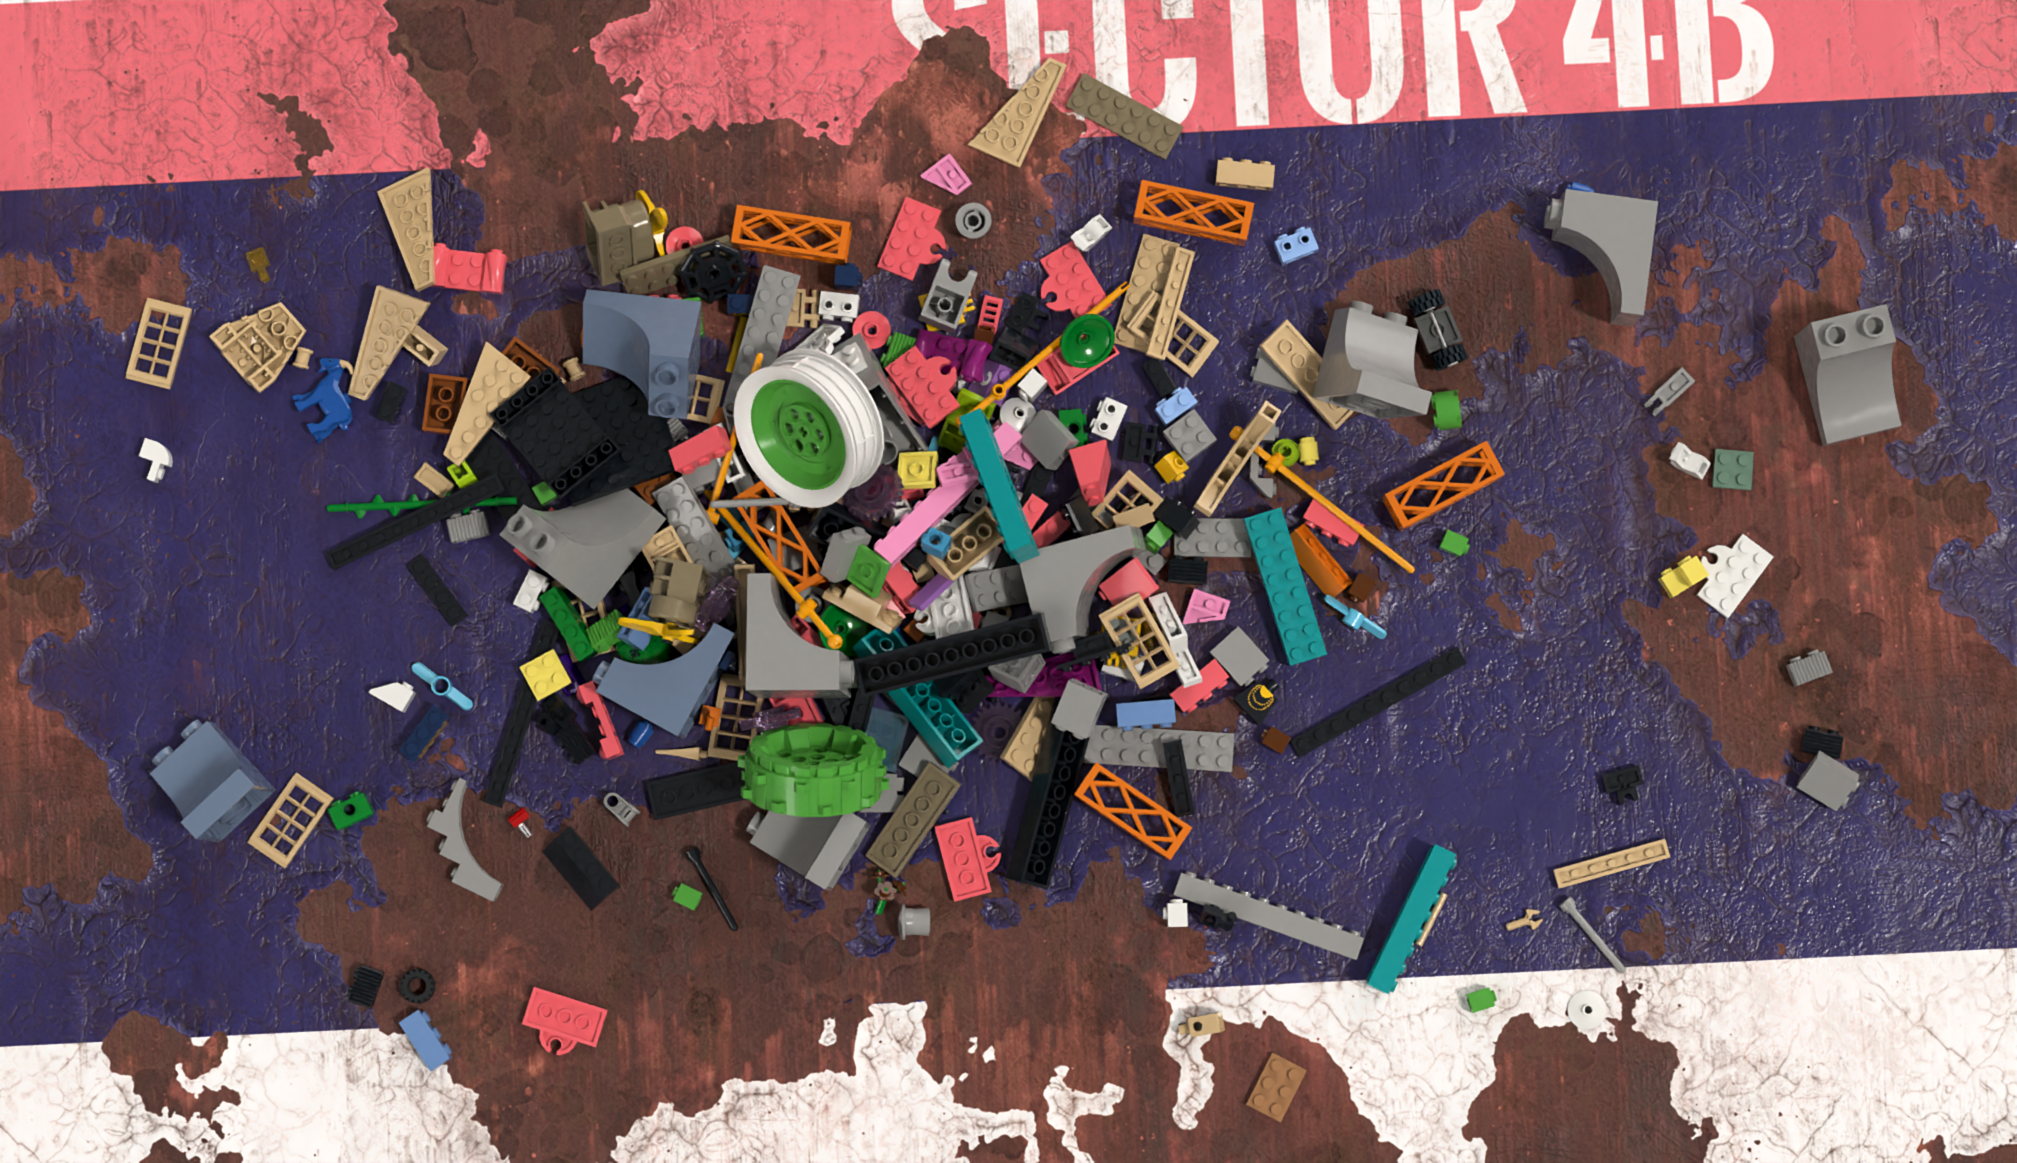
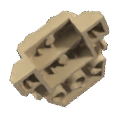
M280 302L259 310L258 313L251 316L241 317L240 320L233 323L228 322L209 337L240 376L258 393H261L275 382L306 333V330Z

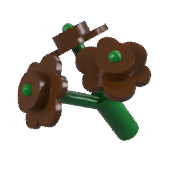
M878 869L868 879H878L877 888L874 890V894L879 897L875 913L882 915L887 900L892 901L895 897L894 894L898 890L904 896L907 893L905 892V883L901 880L896 881L894 878L892 879L896 886L895 888H893L890 882L883 884L882 877H888L890 874H885L884 870L880 871Z

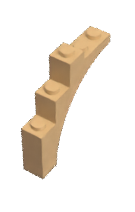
M1268 401L1263 403L1247 423L1239 438L1231 446L1223 461L1215 469L1193 507L1208 517L1212 515L1237 474L1282 412Z

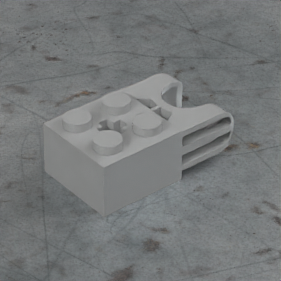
M943 258L918 320L953 334L969 298L977 272L970 270L963 281H953L948 274L950 262ZM942 304L945 305V310L941 309Z

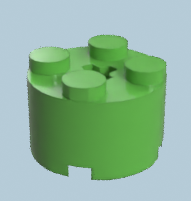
M1458 390L1435 392V395H1431L1433 410L1437 411V414H1433L1435 429L1439 428L1440 431L1462 428Z

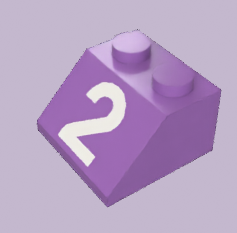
M986 359L983 368V382L974 381L970 384L968 390L986 398L990 395L991 388L994 385H1002L1016 371ZM1012 386L1008 390H1006V395L1002 400L993 401L994 403H996L995 407L999 409L1001 408Z

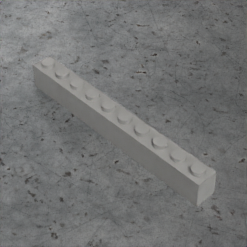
M1186 871L1185 874L1180 873L1173 893L1174 896L1205 906V904L1217 905L1221 910H1224L1223 913L1225 914L1235 912L1237 918L1357 960L1364 940L1363 937H1360V932L1351 929L1349 932L1343 931V926L1334 923L1331 926L1323 924L1324 920L1313 916V919L1305 917L1306 913L1298 910H1295L1294 913L1287 911V906L1278 903L1276 906L1270 905V900L1259 897L1258 900L1250 898L1251 894L1240 890V893L1232 891L1233 887L1225 884H1222L1221 887L1214 885V880L1205 877L1203 880L1197 879V874Z

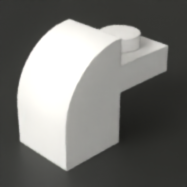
M1099 214L1070 238L1074 241L1076 247L1087 252L1112 227Z
M145 438L139 456L153 462L147 479L158 483L164 476V466L172 468V455L162 444Z
M1680 442L1673 448L1669 458L1671 460L1670 464L1701 480L1711 464L1704 456L1692 452L1685 444Z

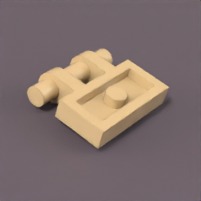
M797 289L786 327L804 328L806 320L810 321V328L817 329L818 321H820V315H818L820 303L819 290H812L811 297H806V289ZM805 304H811V314H805Z

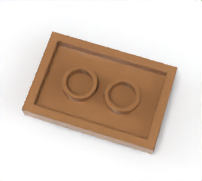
M1271 1053L1246 1105L1281 1122L1307 1070Z

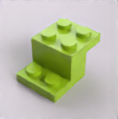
M962 387L956 399L961 407L946 418L937 445L944 446L957 455L961 453L966 446L965 441L967 440L956 426L955 419L960 415L967 414L985 398ZM994 402L983 410L989 421L996 406Z

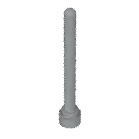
M782 497L716 500L710 502L711 508L788 505L792 509L801 508L800 505L791 503Z
M1569 896L1559 904L1563 912L1566 911L1567 914L1570 913L1618 972L1624 973L1626 971L1624 965L1577 911L1572 897Z

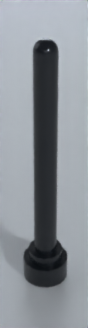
M697 846L684 855L688 861L690 860L696 866L731 930L737 931L738 925L700 859L702 858L701 852Z

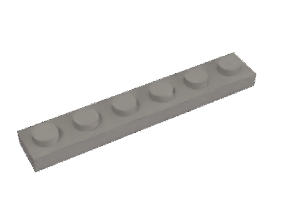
M1079 488L1070 499L1081 495ZM1097 504L1096 506H1089L1091 513L1099 504ZM1105 509L1098 516L1108 526L1113 521V515ZM1096 522L1099 531H1105V529L1099 523ZM1148 550L1131 556L1133 559L1137 557L1143 567L1153 576L1167 562L1158 553L1155 555Z

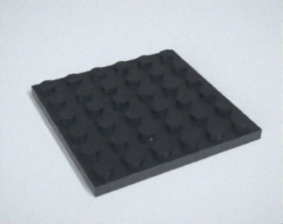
M623 376L572 394L602 431L621 450L568 493L573 507L676 472L668 451L675 447L668 420L662 416L648 415L647 399L642 390L632 380Z

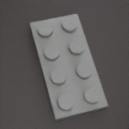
M1197 518L1200 523L1187 540L1174 533V555L1185 557L1251 558V545L1243 519Z
M1020 565L964 576L973 613L1029 603Z

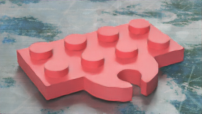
M906 197L877 267L913 282L920 264L932 265L940 261L943 256L941 254H932L930 249L933 245H939L942 250H946L943 235L935 229L941 210Z
M1073 241L1040 260L1049 275L1041 287V299H1045L1048 293H1054L1057 296L1055 302H1048L1046 304L1048 309L1055 312L1070 310L1076 319L1087 314L1107 297ZM1110 303V304H1109L1106 308H1104L1101 312H1103V311H1105L1106 309L1110 308V307L1112 306V304Z
M913 346L885 367V370L929 429H931L961 407L950 392L957 381V370L953 367L949 374H941V368L945 365H950L951 361L941 356L926 360L918 348Z
M972 817L936 826L935 831L954 902L992 892L987 873L994 870L999 864L1001 853H997L994 857L990 858L985 854V851L989 846L998 847V843L991 837L985 835L977 836Z
M534 987L522 1024L540 1030L539 1038L541 1045L549 1053L552 1050L551 1042L554 1039H558L561 1042V1048L557 1051L556 1055H562L574 1049L577 1042L597 1047L608 1010Z

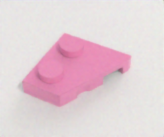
M950 153L920 175L922 178L956 195L961 194L973 184Z
M966 446L957 456L953 455L946 463L936 468V474L942 488L978 480L977 475L979 473L972 463L971 458L973 457Z
M1194 588L1182 624L1225 619L1230 600Z

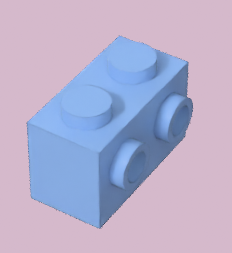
M1301 227L1294 231L1295 234L1290 236L1283 234L1276 238L1277 241L1274 242V247L1282 265L1318 252L1319 248L1311 228L1305 229V227Z
M1179 387L1172 393L1173 397L1168 400L1164 398L1156 404L1155 413L1165 427L1197 405V400L1187 387L1184 389Z

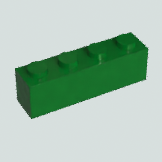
M554 586L539 597L578 661L587 662L597 655L598 652L592 648L586 634L587 626L563 588Z

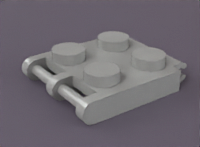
M886 774L884 778H889V790H883L880 799L873 806L858 812L895 813L904 800V795H897V791H904V778H897V774Z

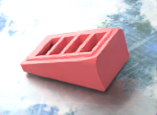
M985 295L978 325L995 327V338L1003 299ZM987 303L997 304L998 307L987 306ZM988 310L996 312V316L986 314L985 311ZM984 318H988L995 321L994 323H990L983 320Z

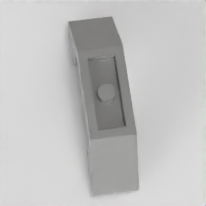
M1275 423L1261 442L1274 443L1275 438H1278L1279 427H1276ZM1253 451L1250 456L1249 480L1267 500H1271L1273 495H1276L1277 484L1273 483L1272 478H1258V475H1262V464H1258L1259 455Z

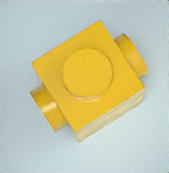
M1176 450L1164 456L1154 466L1167 484L1174 480L1176 483L1185 477L1184 472L1189 469Z

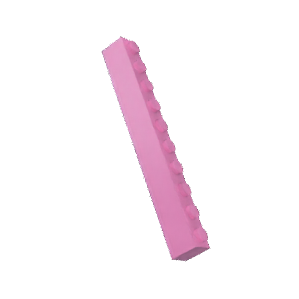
M1006 421L1001 426L997 425L993 429L1003 459H1005L1021 444L1022 435ZM979 479L942 488L941 485L936 489L932 488L927 493V498L923 502L921 500L918 501L913 507L914 510L910 514L906 513L901 518V523L897 527H891L887 532V536L883 540L879 539L874 544V552L891 563L889 570L920 542L924 532H928L931 527L934 528L980 484Z

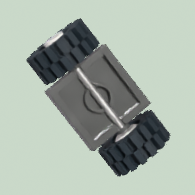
M1440 289L1427 292L1408 302L1413 316H1419L1412 321L1415 328L1418 329V335L1426 354L1429 355L1437 352L1431 356L1436 371L1446 369L1468 359L1463 343L1458 344L1463 340L1449 306L1435 310L1445 304Z

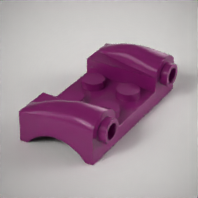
M919 329L914 346L918 348L926 360L941 356L951 361L950 365H945L941 368V374L947 375L950 373L951 368L955 367L957 378H961L969 383L974 381L983 382L984 363L993 348L989 343L973 339L965 340L924 329Z

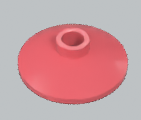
M687 226L678 227L667 237L666 251L668 254L683 250L682 245L685 243L692 247L704 243L700 233L694 228Z
M868 311L859 315L852 329L853 336L861 333L871 349L883 346L888 341L891 333L887 318L876 311ZM874 328L876 331L874 334H869L868 330Z

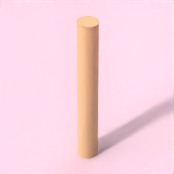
M1440 893L1436 905L1431 910L1432 914L1428 922H1425L1422 928L1421 937L1415 942L1418 946L1422 947L1448 896L1447 894Z

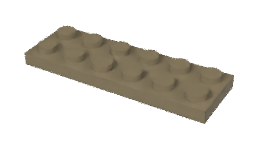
M1083 73L1066 104V108L1165 161L1184 126L1085 73Z
M726 235L692 247H701L713 243L715 240H719L720 243H723L730 247L733 246L731 244L729 235ZM692 247L619 270L627 293L642 295L682 282L681 276L678 274V268L682 266ZM713 251L701 254V256L705 257L712 255ZM720 251V254H723L724 257L728 258L730 256L729 254ZM694 259L690 269L695 268L696 259Z
M929 762L865 856L894 878H898L962 784L933 762Z

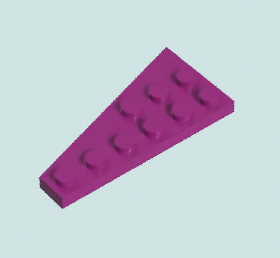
M1073 652L1044 659L1046 664L1025 694L993 679L992 675L985 676L995 689L987 697H1062L1068 680L1072 678L1102 691L1095 660L1092 661L1093 664L1081 667V664L1074 666V670L1063 673L1062 670L1058 671L1057 665L1075 660Z

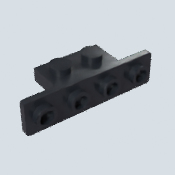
M1105 631L1074 641L1076 647L1073 649L1075 660L1057 665V669L1066 673L1074 670V666L1080 664L1081 667L1093 664L1092 661L1100 659V661L1110 659L1111 655L1118 653V655L1127 654L1130 652L1129 649L1133 647L1131 643L1112 648L1108 632Z

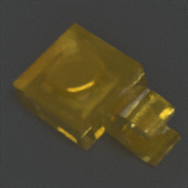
M264 247L245 253L251 271H258L263 283L271 281L266 267L271 266Z

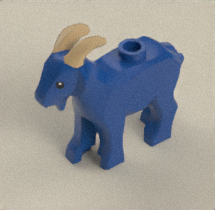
M322 358L320 360L321 369L318 372L327 371L328 374L312 391L303 395L296 394L292 396L300 413L313 405L319 404L325 414L322 422L306 424L318 443L331 435L336 427L348 430V425L353 420V410L349 405L352 401L347 392L343 394L339 387L344 368H347L353 376L354 367L348 361L337 358Z

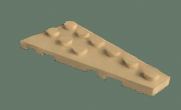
M1049 57L968 146L1020 169L1067 65Z
M427 167L377 191L414 287L418 292L435 284L431 171Z
M381 285L376 286L348 395L362 400L369 399L431 303Z
M487 341L443 454L458 467L461 466L495 424L490 413L523 388L532 378Z
M1034 697L1000 756L1002 760L1031 782L1055 697Z

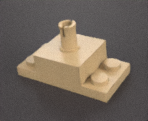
M672 525L654 534L642 549L652 570L654 569L655 562L658 563L656 560L657 556L693 563Z
M836 582L825 590L822 596L823 599L888 634L894 631L903 620V617L899 616L897 611L887 609L893 595L882 589L878 598H872L853 583L848 586L843 582Z

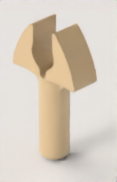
M1525 910L1526 915L1524 918L1506 924L1507 930L1510 931L1525 925L1531 926L1532 930L1536 929L1543 919L1536 922L1529 921L1533 914H1538L1540 911Z

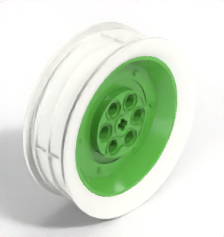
M814 349L791 350L778 357L771 366L761 368L749 375L737 392L734 404V424L742 452L753 471L765 485L785 500L803 507H825L839 500L850 488L860 486L868 481L877 471L884 450V432L879 411L871 394L859 377L835 357Z

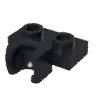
M1023 291L1005 325L1021 334L1024 333L1027 326L1039 333L1041 328L1036 324V321L1038 319L1048 320V315L1037 309L1041 302L1039 299Z
M553 693L542 705L546 711L539 715L536 723L542 725L546 733L554 736L561 727L566 730L578 715L557 693Z
M1639 765L1601 775L1605 793L1615 792L1618 805L1625 803L1624 796L1626 794L1631 796L1632 801L1639 800L1635 786L1644 784Z

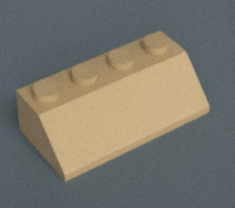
M984 506L949 535L952 537V545L943 560L929 553L927 554L926 560L940 575L954 582L1004 541L998 532V523L993 518L989 508Z

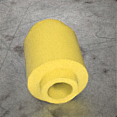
M1315 437L1299 439L1300 462L1304 463V466L1315 465V461L1319 460Z

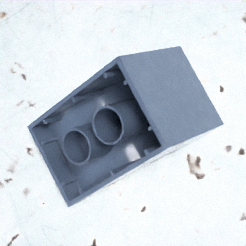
M587 289L583 301V364L611 369L632 380L642 390L647 399L648 415L687 419L700 363L702 302Z
M713 623L704 639L691 651L679 658L653 665L633 664L618 658H614L611 664L603 660L597 668L592 681L599 685L596 690L597 693L685 740L702 709V705L705 704L723 671L719 668L720 663L728 650L731 652L735 650L738 644L737 636L722 626Z
M197 719L182 731L181 736L186 741L175 751L170 746H167L153 758L152 762L157 767L150 775L174 802L183 817L181 823L195 839L220 843L270 797L276 789L215 723L206 721L202 724Z

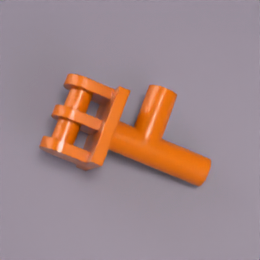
M702 705L699 724L705 726L707 731H712L713 727L718 728L721 708Z

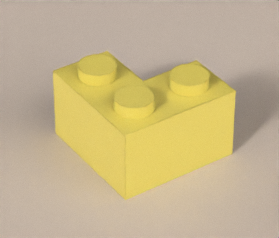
M1689 555L1677 563L1679 567L1672 570L1670 567L1661 573L1663 577L1658 580L1670 599L1709 576L1697 556L1691 558Z

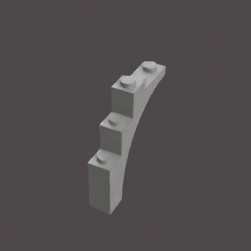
M459 778L458 781L455 780L450 790L453 792L450 798L447 797L442 805V808H444L443 812L437 809L434 812H430L426 821L428 822L427 827L447 836V839H443L439 846V850H441L439 854L460 864L459 867L456 866L451 874V877H453L451 882L490 901L496 902L504 884L492 878L479 866L466 844L462 829L461 809L469 782Z

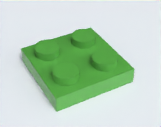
M859 545L846 579L872 598H878L891 563L867 546Z

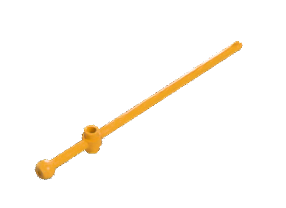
M1128 282L1121 284L1087 314L1100 313L1130 287V284L1124 289L1121 288ZM1062 335L1002 385H994L991 388L990 395L968 413L979 408L983 411L994 400H1002L1006 395V390L1060 346ZM960 415L955 419V424L958 428L961 424L959 417L963 415Z
M762 353L756 355L750 375L760 369L763 360ZM735 424L729 440L732 450L724 456L710 502L719 500L738 440ZM709 503L708 509L705 511L712 523L717 525L720 514L715 513L716 508H711Z
M1235 426L1229 433L1231 439L1236 441L1243 432V429ZM1260 446L1256 447L1254 452L1267 462L1264 468L1269 473L1281 472L1407 572L1413 573L1415 571V568L1285 467L1282 463L1285 458L1280 453L1276 452L1274 455H1270Z
M706 489L704 494L711 500L713 492ZM716 508L799 605V609L796 611L797 615L803 620L809 617L828 639L827 644L831 649L840 648L843 642L841 636L833 634L815 613V608L818 606L817 603L811 598H808L806 601L802 598L726 508Z

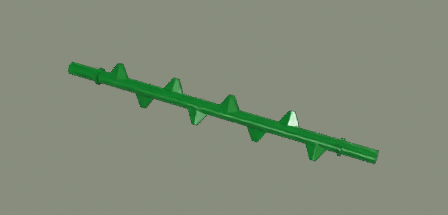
M447 492L445 497L450 495L451 492ZM412 494L408 501L384 502L380 495H376L372 503L327 505V511L347 513L355 511L359 519H362L366 511L390 510L393 516H397L401 509H419L437 500L419 501L417 496ZM496 496L474 506L496 505L498 507L499 505H517V497L498 498ZM471 507L463 510V513H468Z

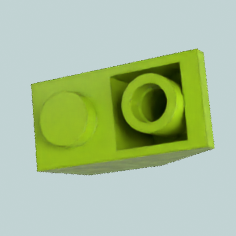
M466 460L460 467L454 463L447 468L460 489L479 481Z

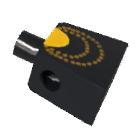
M1273 679L1265 686L1260 681H1257L1237 695L1233 701L1259 726L1277 702L1273 693L1280 686Z

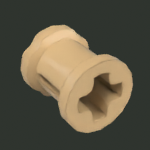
M297 347V356L295 362H292V366L309 370V358L314 351Z
M577 357L563 363V367L567 369L570 375V382L579 380L586 375L584 371L582 372Z

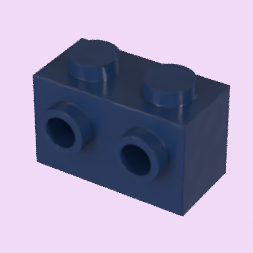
M844 263V266L836 265L834 280L836 290L859 292V287H863V273L860 272L859 267H855L856 264Z

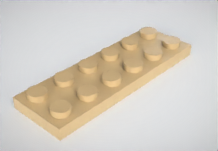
M1143 234L1129 282L1130 287L1127 289L1116 326L1114 344L1146 353L1148 344L1126 326L1153 290L1162 296L1175 248L1177 246L1180 247V244ZM1159 303L1149 313L1154 318H1156ZM1146 317L1139 329L1149 335L1153 329L1154 322Z
M1284 320L1259 345L1263 352L1333 430H1337L1354 412L1312 398L1322 358L1288 320Z

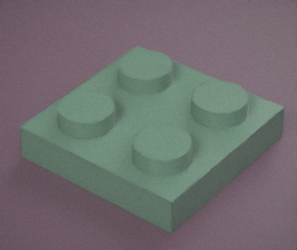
M1715 449L1712 488L1750 491L1752 487L1754 452Z

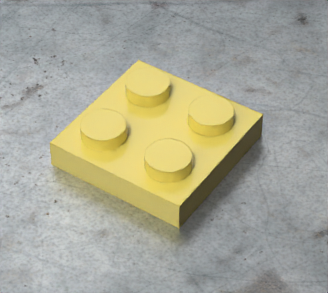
M937 451L899 453L896 485L898 490L936 488Z
M554 649L519 667L537 701L572 683Z

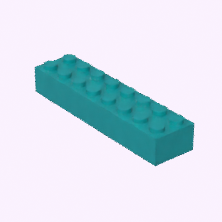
M981 408L959 417L961 421L959 425L960 431L967 440L965 441L966 447L973 456L971 458L975 469L978 470V479L981 485L984 486V495L992 507L990 511L998 523L997 529L1005 541L1003 545L1006 552L1009 553L1011 559L1015 558L1018 564L1039 556L1040 553L989 420Z
M1280 507L1243 519L1288 666L1327 655L1282 508Z
M876 628L861 638L853 647V650L860 658L908 645L896 630L888 634ZM933 680L887 692L948 769L983 742L982 738L950 699L940 697Z
M1437 844L1431 845L1364 984L1384 994L1394 992L1398 984L1395 980L1398 974L1402 975L1406 968L1404 961L1406 957H1411L1415 949L1412 945L1415 940H1419L1423 932L1421 926L1423 922H1428L1432 914L1429 910L1432 905H1436L1440 897L1438 891L1440 887H1445L1449 878L1446 875L1449 870H1453L1457 862L1455 853Z

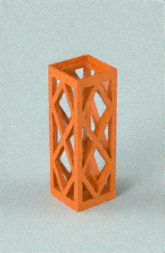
M1142 180L1133 224L1245 247L1254 203ZM1172 200L1183 212L1167 217L1155 205ZM1189 202L1199 203L1203 205L1194 207ZM1220 209L1232 222L1215 227L1203 215ZM1146 210L1150 215L1143 214V211ZM1193 219L1198 225L1185 223V221ZM1241 229V230H1240V234L1233 232V231H1236V230Z
M737 205L731 244L733 248H739L740 250L844 266V263H847L852 227L850 222ZM759 220H763V221H760V222H758V223H755V224H753V225L747 227V225H749V224H752V223L757 222V221H759ZM772 223L782 232V234L764 241L752 230ZM783 223L799 225V227L791 230ZM812 227L811 229H808V230L803 231V232H801V233L795 234V233H797V232H800V231H802V230H805V229H807V228ZM820 230L831 241L812 248L801 237ZM833 231L841 232L840 237ZM745 234L751 240L743 239V235ZM785 237H788V238H786V239H784V240H781V241H779V242H776V243H774V244H771V243H773V242H775V241H778V240H780V239H783V238H785ZM793 241L800 248L784 246V244Z
M1485 441L1386 493L1382 500L1399 532L1496 482L1505 473L1490 445ZM1477 453H1478V454L1480 455V457H1481V458H1469V457H1471V456H1473V455H1475V454H1477ZM1458 466L1481 467L1472 484L1449 482ZM1451 468L1443 482L1426 481ZM1488 470L1491 477L1479 482L1485 471ZM1414 489L1438 490L1428 507L1404 506ZM1407 491L1399 504L1395 497ZM1443 491L1460 492L1435 506ZM1405 514L1417 516L1407 520Z
M761 480L732 498V500L759 499L766 492H768L771 498L777 497ZM782 505L765 506L777 512V534L757 524V506L750 507V518L743 507H737L766 555L786 579V576L800 582V584L794 587L798 593L808 587H817L827 581V578L820 574L821 568ZM783 518L800 545L783 537ZM759 533L777 541V561ZM783 545L803 554V576L783 567ZM809 560L817 571L811 577H809Z
M1097 762L1074 794L1076 798L1169 861L1192 829L1191 826ZM1100 772L1111 781H1094V779ZM1089 786L1097 803L1084 795ZM1096 786L1119 788L1128 809L1105 807ZM1127 792L1154 810L1134 809ZM1111 813L1131 814L1138 831ZM1138 815L1161 816L1170 837L1147 836ZM1169 820L1182 828L1177 837ZM1154 842H1172V844L1165 851Z

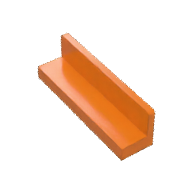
M1302 524L1290 534L1298 563L1325 596L1328 594L1335 598L1353 583L1305 524Z

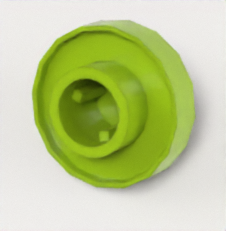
M1289 439L1277 441L1271 450V455L1278 452L1285 458L1282 462L1285 467L1294 465L1299 457L1297 444Z

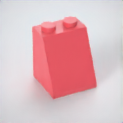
M1106 439L1069 450L1080 494L1084 496L1088 507L1104 502L1111 468Z
M1137 557L1098 586L1100 589L1098 594L1104 601L1108 600L1112 605L1109 608L1116 606L1137 593L1145 601L1159 590L1158 585Z

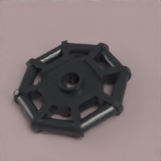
M719 240L701 247H692L684 263L678 268V274L681 276L685 294L687 296L699 297L707 301L708 304L726 298L728 294H737L744 279L749 276V270H747L742 256L743 252L739 248L735 249L720 243ZM713 251L712 255L705 257L701 256V254ZM720 251L725 252L730 256L726 258L723 254H720ZM696 259L695 268L690 269L691 264ZM734 262L737 263V270L732 269L731 264ZM713 270H717L715 276L709 273ZM695 276L696 282L691 284L689 277ZM736 277L734 283L730 285V279ZM706 288L708 293L702 292L699 289Z

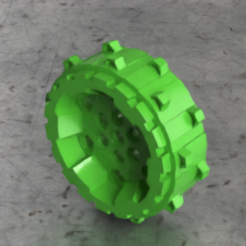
M799 723L793 726H779L774 730L769 729L762 732L761 736L756 735L752 739V743L747 747L745 755L738 756V767L744 768L742 770V780H745V786L741 787V796L762 809L783 815L830 817L854 813L873 806L880 799L882 791L889 790V778H884L886 766L882 764V759L886 758V750L883 747H879L876 740L872 736H867V733L858 729L852 730L851 727L842 725Z

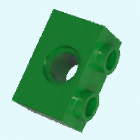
M1082 409L1060 410L1059 420L1067 429L1071 425H1075L1079 429L1078 433L1074 434V437L1079 441L1075 448L1088 444L1087 433H1083V425H1086V414H1082Z
M358 791L349 795L350 799L344 802L338 800L331 804L332 807L328 811L337 830L341 831L375 815L366 793L360 794ZM349 805H353L355 812L349 816L346 809Z

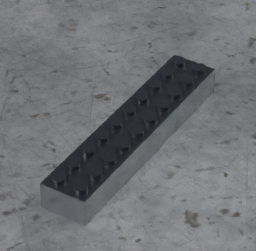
M1043 612L855 659L853 662L861 695L864 698L1053 651Z
M1055 697L1006 874V879L1048 890L1090 738L1078 739L1073 736L1072 732L1068 730L1061 731L1055 727V724L1051 723L1061 697Z

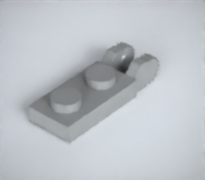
M1682 367L1654 393L1644 406L1646 408L1649 407L1658 398L1662 404L1653 410L1652 414L1656 416L1663 408H1667L1695 380Z

